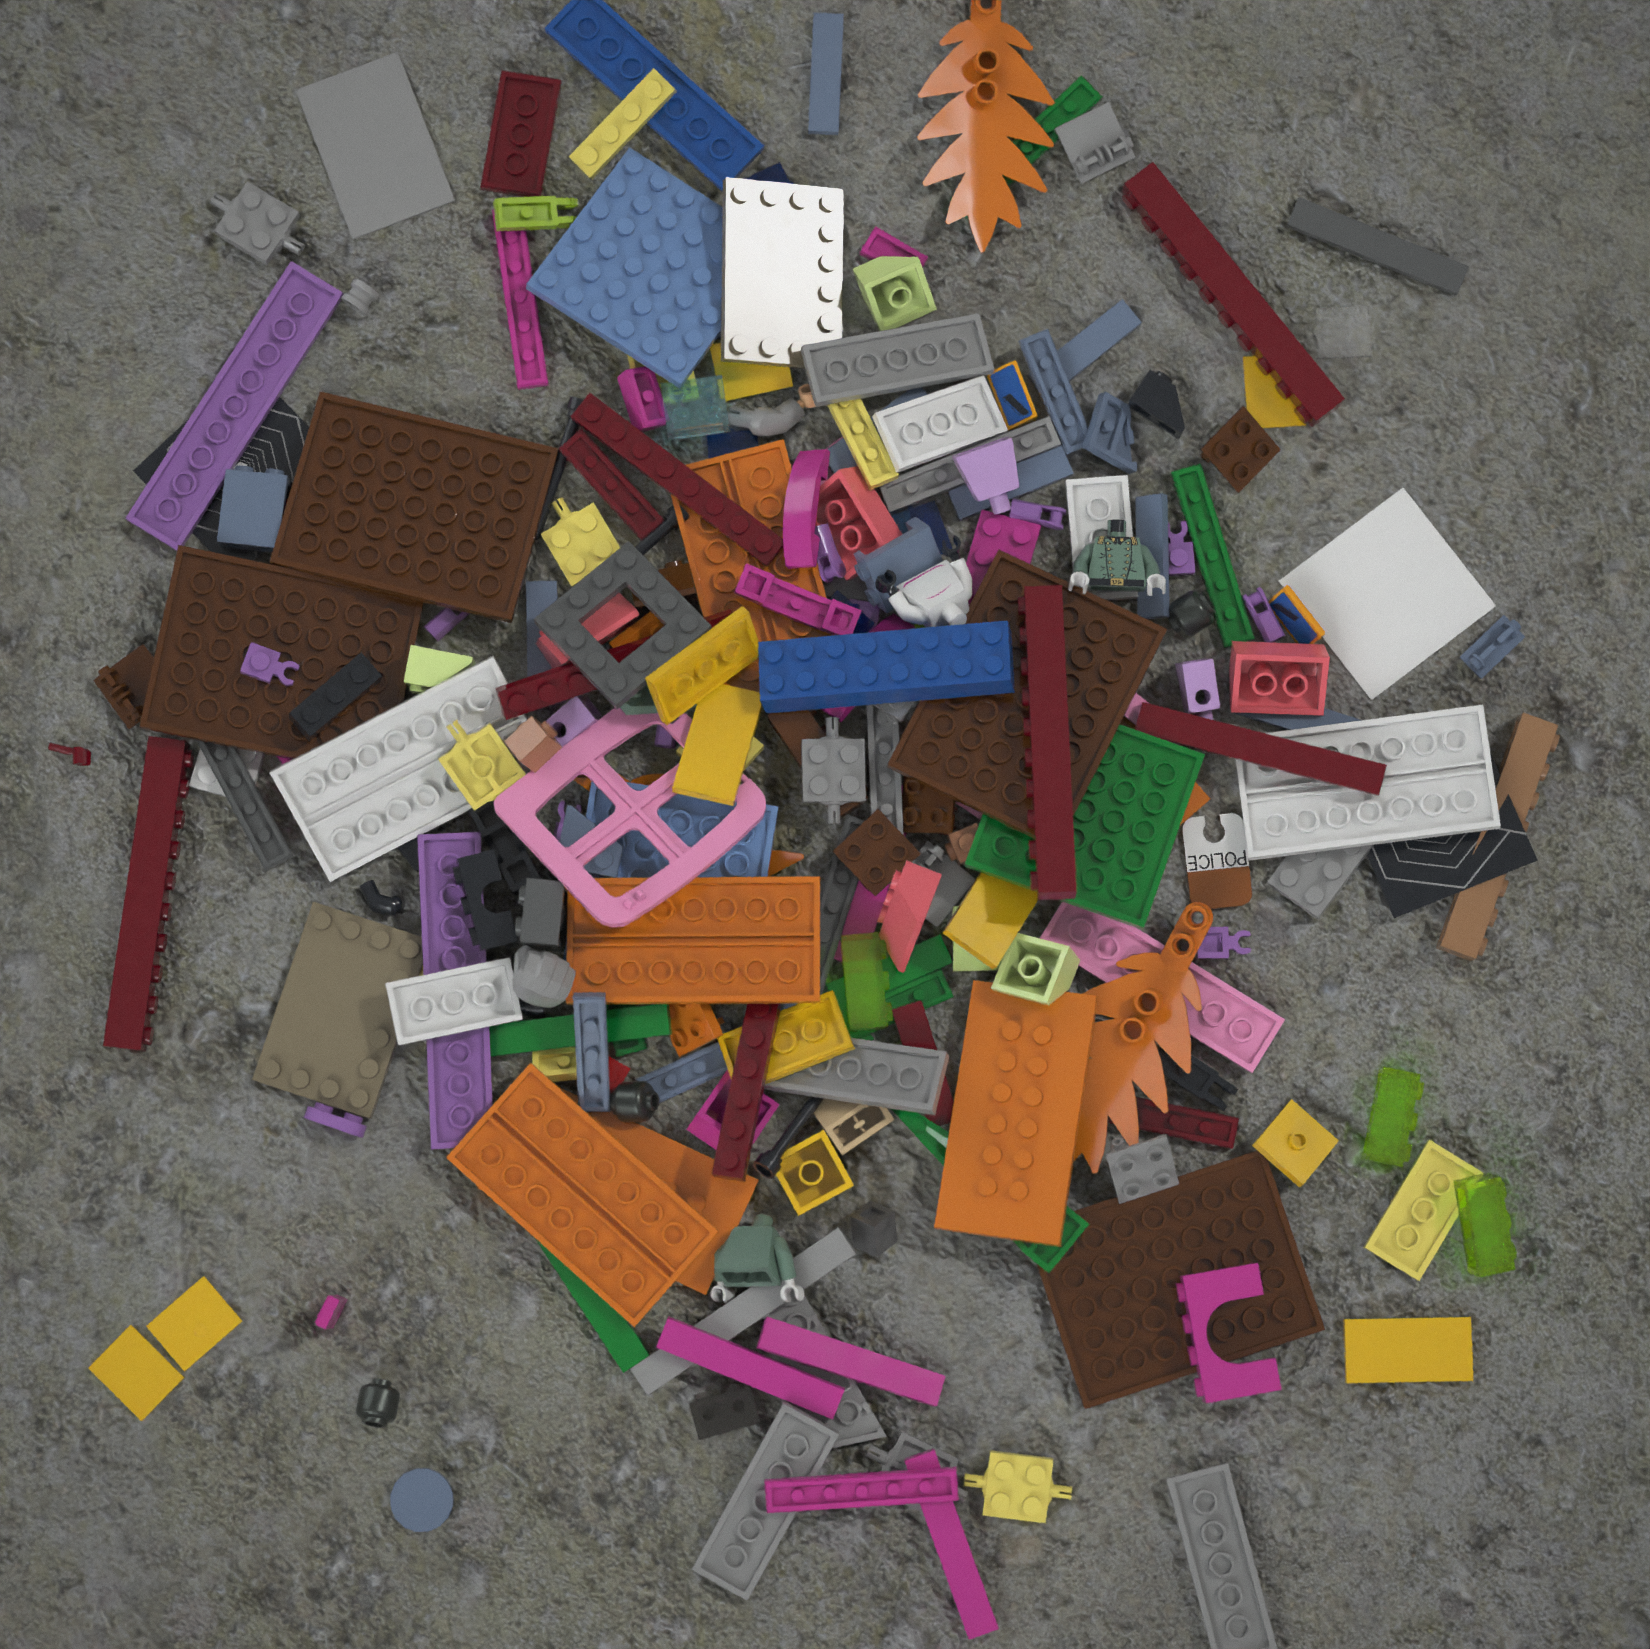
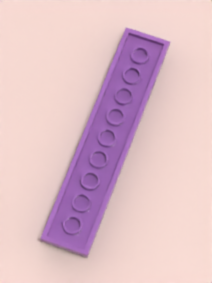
M291 261L126 516L125 519L176 551L178 545H185L224 484L226 469H233L341 302L340 298L343 292Z
M481 833L418 834L423 975L485 963L486 950L480 951L479 945H472L468 928L474 927L471 915H464L460 900L461 897L465 896L463 884H456L452 867L458 866L457 858L481 853ZM482 891L481 900H482V904L484 905L483 891ZM489 1027L426 1040L431 1149L455 1148L493 1105Z

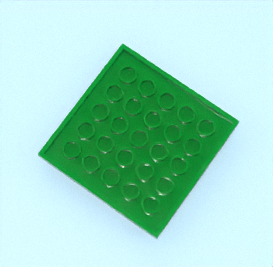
M1120 724L1073 817L1075 899L1057 900L1143 930L1205 754ZM983 814L964 867L1031 890L1030 872L1036 871L1035 859L1029 860V840H1034V838Z

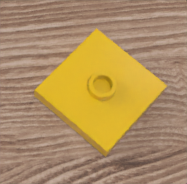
M1291 1099L1252 1146L1300 1188L1339 1140Z

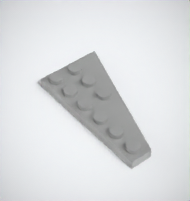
M805 1295L802 1301L797 1300L794 1296L791 1298V1302L784 1303L764 1317V1319L770 1317L829 1337ZM772 1354L773 1359L845 1388L833 1420L781 1399L782 1404L785 1401L839 1431L840 1434L832 1448L887 1437L854 1380Z

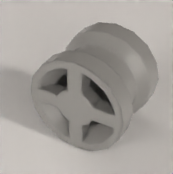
M354 278L351 282V289L348 293H344L340 299L354 311L366 316L369 312V305L372 301H376L380 295L361 280Z

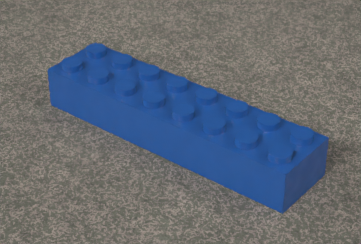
M1008 620L758 642L760 702L766 713L1015 693L1012 633Z

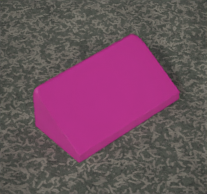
M644 366L627 369L617 377L630 422L641 432H646L670 424L655 372Z

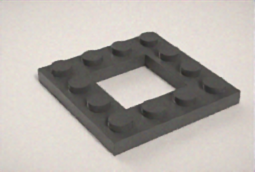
M629 541L534 618L537 627L616 709L620 708L647 685L645 677L712 629L711 625ZM625 587H628L661 621L664 627L623 661L618 663L588 632L582 623Z

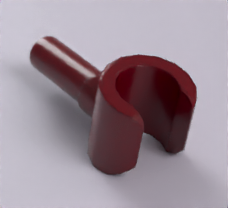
M50 743L48 749L51 751L73 755V765L90 766L91 752L83 747H66L55 743Z

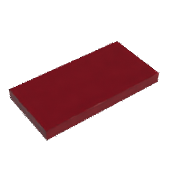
M501 70L480 186L481 190L521 197L542 196L562 80Z

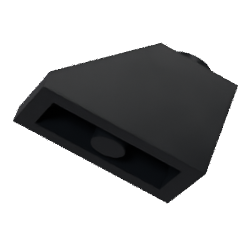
M1149 370L1131 397L1128 405H1130V409L1179 440L1185 426L1176 386L1172 384L1173 380L1161 371L1155 373Z

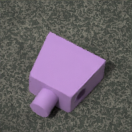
M1006 436L952 455L953 461L974 500L979 502L989 499L994 514L1012 509L1006 492L1019 488L1012 438Z
M1203 658L1175 663L1184 712L1213 720L1212 709L1220 708L1213 659ZM1199 690H1202L1205 696L1201 703H1197L1195 698Z
M576 696L570 699L546 721L557 731L558 734L555 736V739L563 747L603 716L588 697ZM565 725L566 734L562 736L561 729Z

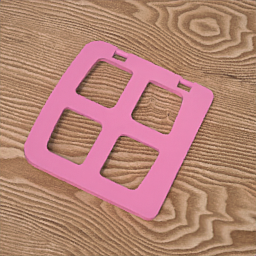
M614 708L564 745L536 773L531 770L495 798L494 809L501 820L598 922L605 926L622 927L628 925L665 901L719 860L764 817L766 811L765 796L760 788L743 773L742 784L739 786L735 800L736 807L694 846L689 847L657 814L658 809L678 794L672 792V786L679 763L646 789L636 791L604 760L606 754L634 735L656 724L661 725L684 748L692 719L685 713L679 716V719L673 724L666 725L660 720L658 713L626 715L621 708ZM583 774L615 805L616 809L612 815L574 844L564 847L537 819L536 814L559 791L577 776ZM637 830L649 840L670 864L622 896L612 897L584 869V866L627 832Z

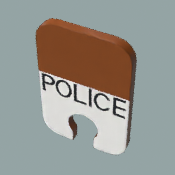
M1237 814L1219 815L1220 825L1224 829V837L1217 843L1207 841L1203 835L1205 827L1204 816L1192 817L1184 822L1182 836L1191 903L1202 902L1208 905L1210 909L1243 906L1252 898L1244 822Z

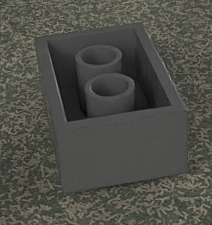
M527 878L526 886H520L519 904L523 907V916L516 919L515 936L520 938V942L523 945H527L535 950L564 952L567 936L568 890L560 881Z

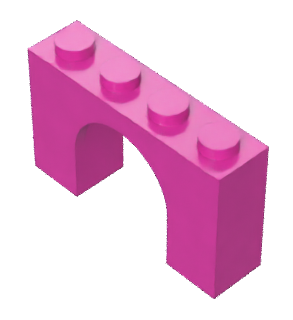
M1258 1263L1180 1276L1181 1283H1176V1291L1179 1302H1185L1187 1314L1182 1315V1323L1185 1334L1190 1333L1192 1346L1187 1348L1191 1366L1196 1365L1198 1378H1193L1196 1396L1202 1397L1204 1403H1211L1282 1390L1276 1358L1270 1357L1242 1363H1229L1219 1358L1213 1352L1207 1340V1323L1211 1314L1218 1306L1231 1300L1264 1295Z

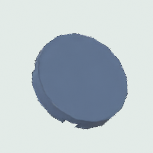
M416 1468L404 1473L395 1482L390 1494V1507L395 1519L404 1528L414 1532H429L440 1527L449 1518L454 1506L450 1482L440 1472L430 1468Z

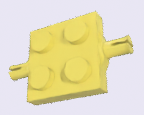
M562 497L557 500L563 510H561L556 500L552 503L560 520L556 525L541 533V536L571 587H573L621 547L594 502L580 511L571 513Z
M457 719L452 724L450 723L446 726L457 742L452 749L440 756L438 760L474 811L485 803L494 801L499 794L526 775L491 723H488L477 732L466 734Z
M990 1450L988 1467L984 1472V1476L967 1473L964 1475L963 1487L982 1488L984 1496L983 1516L1046 1523L1047 1509L1052 1497L1071 1500L1072 1486L1054 1485L1052 1480L1053 1458Z

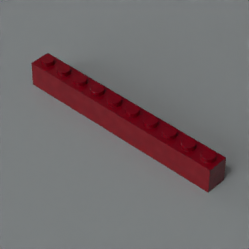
M1151 162L1125 182L1122 189L1124 203L1130 210L1136 209L1142 217L1141 223L1150 234L1155 233L1162 241L1160 246L1165 254L1170 258L1174 256L1181 265L1179 270L1188 281L1193 280L1200 288L1198 293L1203 301L1208 305L1212 303L1219 312L1217 316L1220 322L1227 329L1231 327L1238 335L1236 339L1245 352L1251 351L1258 359L1256 365L1265 376L1271 375L1277 383L1275 389L1279 395L1285 400L1289 398L1296 406L1294 412L1304 424L1308 422L1313 428L1339 408L1345 400L1343 395L1154 162Z
M1062 585L1024 586L1023 597H1018V616H1024L1025 627H1019V644L1026 647V657H1020L1021 676H1027V687H1022V706H1028L1029 718H1023L1024 737L1030 736V748L1024 749L1025 767H1031V779H1026V798H1032L1033 809L1027 810L1028 829H1034V840H1029V860L1035 859L1036 871L1030 872L1031 891H1037V900L1075 899L1077 887Z
M148 736L103 1046L146 1052L147 1045L151 1046L153 1041L154 1028L150 1027L151 1014L155 1015L158 1008V996H154L156 983L160 984L163 974V966L159 965L160 953H164L167 946V934H163L165 921H170L172 904L168 903L169 891H174L176 884V872H172L173 863L180 856L181 842L177 841L178 829H183L185 811L181 810L183 798L187 799L190 788V781L186 780L187 767L192 768L194 761V750L190 749L191 744L185 740Z

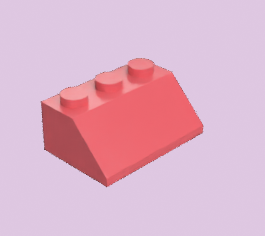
M858 466L839 469L820 486L815 527L828 523L836 549L846 568L844 578L848 581L858 576L854 567L857 564L854 556L855 552L860 550L867 555L901 536L902 532L876 490H869Z
M619 592L585 620L582 625L603 645L632 626L640 613ZM540 631L541 637L538 638L536 645L552 669L571 663L558 647Z
M1232 641L1229 665L1230 712L1324 716L1330 660L1325 645Z
M906 861L902 872L895 871L877 922L882 923L879 937L897 970L902 973L905 972L942 876L940 873Z

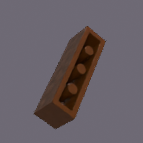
M815 709L770 713L767 715L769 723L801 768V740L825 737L826 725L824 724L821 727L814 719V716L817 715ZM865 784V790H866V793H867V792H869V789H868L867 785ZM866 796L865 802L847 803L840 806V820L868 802V797Z

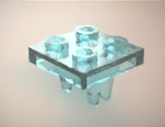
M722 375L688 379L680 389L670 382L661 383L668 440L730 432Z

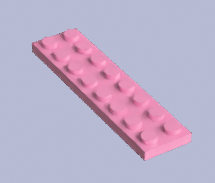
M1065 902L1060 904L1040 939L1070 946L1081 960L1078 967L1104 983L1141 971L1117 967V961L1146 952H1158L1161 954L1165 946L1136 927ZM1192 962L1189 970L1192 971L1200 990L1202 1010L1197 1011L1184 996L1190 1036L1246 1071L1253 1073L1285 1019Z

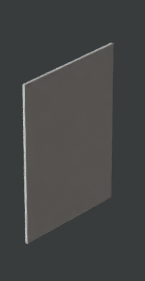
M398 52L295 90L352 240L455 202Z

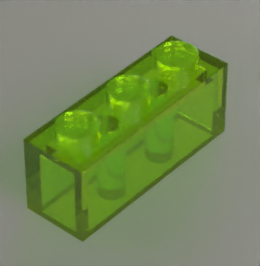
M879 932L841 935L840 947L849 1033L887 1029V1021H893L891 1002H885L884 990H890L888 971H882L881 959L887 958L885 940H879Z
M1385 1066L1379 1068L1361 1160L1397 1168L1403 1167L1404 1162L1408 1163L1412 1150V1144L1407 1143L1409 1132L1415 1131L1418 1113H1414L1416 1100H1421L1424 1089V1082H1420L1421 1074Z
M1484 1173L1453 1180L1468 1273L1482 1278L1516 1270L1514 1260L1517 1257L1515 1245L1511 1241L1509 1230L1512 1227V1220L1510 1214L1506 1211L1505 1198L1507 1197V1189L1501 1177L1491 1173Z

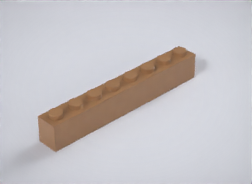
M1523 712L1516 719L1498 770L1500 778L1495 790L1498 811L1509 794L1525 832H1527L1529 822L1525 821L1528 810L1533 811L1537 804L1539 793L1535 791L1539 780L1543 782L1546 778L1550 764L1545 762L1549 751L1552 753L1555 751L1560 735L1556 734L1558 725ZM1487 830L1480 832L1475 850L1477 849ZM1506 874L1454 895L1436 949L1469 961L1475 960L1477 955H1483L1488 943V939L1484 938L1488 926L1492 927L1498 914V909L1494 908L1497 898H1503L1509 880L1504 879Z

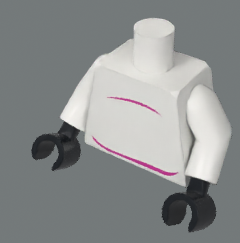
M956 535L953 536V541L956 545L955 549L947 548L944 539L942 542V553L951 558V563L944 560L899 584L896 588L894 587L896 575L893 571L886 570L884 574L889 584L884 583L879 576L877 577L875 582L876 589L881 593H888L890 596L888 598L889 602L902 620L924 625L925 627H938L947 624L961 625L966 623V614L969 612L968 600L972 597V577L965 559L960 558L961 541Z

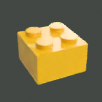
M824 1130L787 1149L781 1157V1169L777 1173V1177L798 1216L854 1186Z

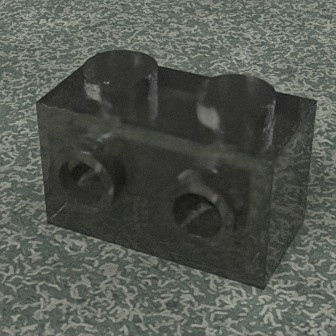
M736 1382L724 1386L726 1392L713 1395L712 1390L694 1394L695 1401L689 1402L699 1440L761 1423L751 1386H744L742 1382Z

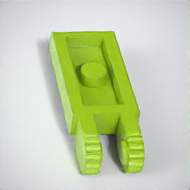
M556 196L495 198L493 205L496 231L569 228L577 217H558L557 210H572L579 207L578 199L556 198Z

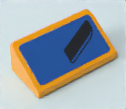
M1016 360L995 369L993 374L986 375L1008 431L1037 421L1038 416Z
M1286 585L1268 601L1274 615L1296 643L1315 644L1325 635L1323 628L1290 586Z

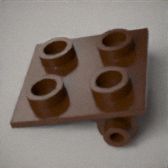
M1242 406L1200 449L1202 451L1200 456L1207 463L1211 461L1235 491L1239 493L1281 449L1249 411Z
M144 644L112 667L107 665L98 671L99 676L93 680L129 730L141 721L154 657Z
M904 776L902 791L903 833H940V835L948 836V834L953 833V830H956V826H954V812L958 811V808L955 807V802L958 801Z
M879 809L832 851L875 897L891 883L896 870L902 872L906 861L913 862L921 855Z

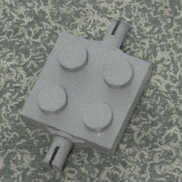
M248 181L238 196L232 199V201L219 195L217 192L213 194L214 197H211L210 204L224 211L222 220L214 230L215 235L265 265H268L275 253L283 247L298 256L304 250L305 244L290 237L292 228L300 217L299 212Z
M832 717L825 718V737L801 740L802 803H820L828 806L827 824L833 825L835 819V825L841 824L840 806L847 803L866 801L864 739H847L839 736V718H833L832 730Z
M901 1431L895 1446L888 1453L871 1444L869 1450L879 1454V1456L869 1451L865 1455V1457L882 1464L881 1472L907 1470L905 1458L933 1448L941 1468L956 1467L959 1458ZM958 1487V1494L967 1497L968 1491ZM958 1495V1502L963 1504L965 1498ZM920 1503L905 1504L923 1513Z

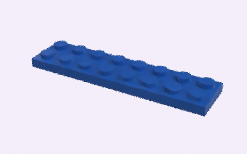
M571 0L544 28L546 34L621 101L653 68L656 69L677 92L646 124L722 192L723 180L726 177L737 178L764 150V145L603 0Z

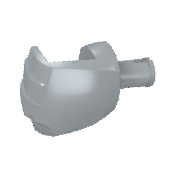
M524 945L515 952L512 979L513 990L518 997L528 1004L536 1007H555L567 998L576 971L570 967L569 962L559 958L557 955L547 951L538 952Z

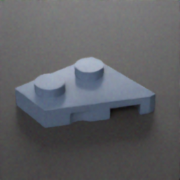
M1106 391L1099 394L1082 447L1128 474L1134 473L1137 470V462H1132L1130 445L1134 444L1133 431L1130 427V405Z
M567 805L559 842L564 847H569L597 825L581 814L574 806ZM615 841L584 866V869L587 872L617 878L624 847Z

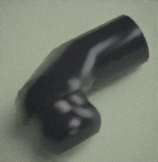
M374 880L367 881L359 886L373 912L385 916H393L396 912L402 910L403 902L398 896L389 897L381 895Z

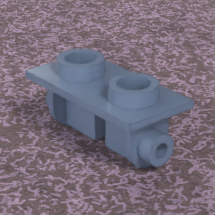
M1503 615L1459 658L1482 679L1525 638L1519 631L1521 629L1520 624L1514 619L1510 621Z

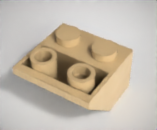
M824 1099L813 1113L842 1156L895 1120L889 1110L884 1107Z

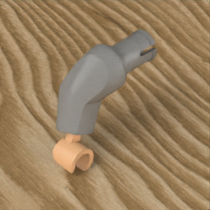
M804 384L799 387L800 399L797 402L789 398L774 409L759 407L752 411L732 406L729 410L735 412V414L727 413V423L731 426L748 428L755 436H771L785 433L805 415L804 407H815L810 385Z

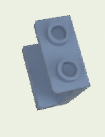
M242 465L235 466V470L226 469L217 543L222 548L273 552L285 511L288 487H291V480L288 475H284V471L266 469L265 473L253 472L252 467Z
M917 517L905 522L908 532L867 555L860 550L854 553L857 561L854 567L859 578L865 581L867 586L865 595L869 603L873 607L878 606L886 613L892 611L894 607L888 600L890 597L888 593H881L876 589L875 582L878 576L884 583L889 584L884 574L886 570L893 571L896 575V582L894 584L896 588L899 584L943 561L930 526Z

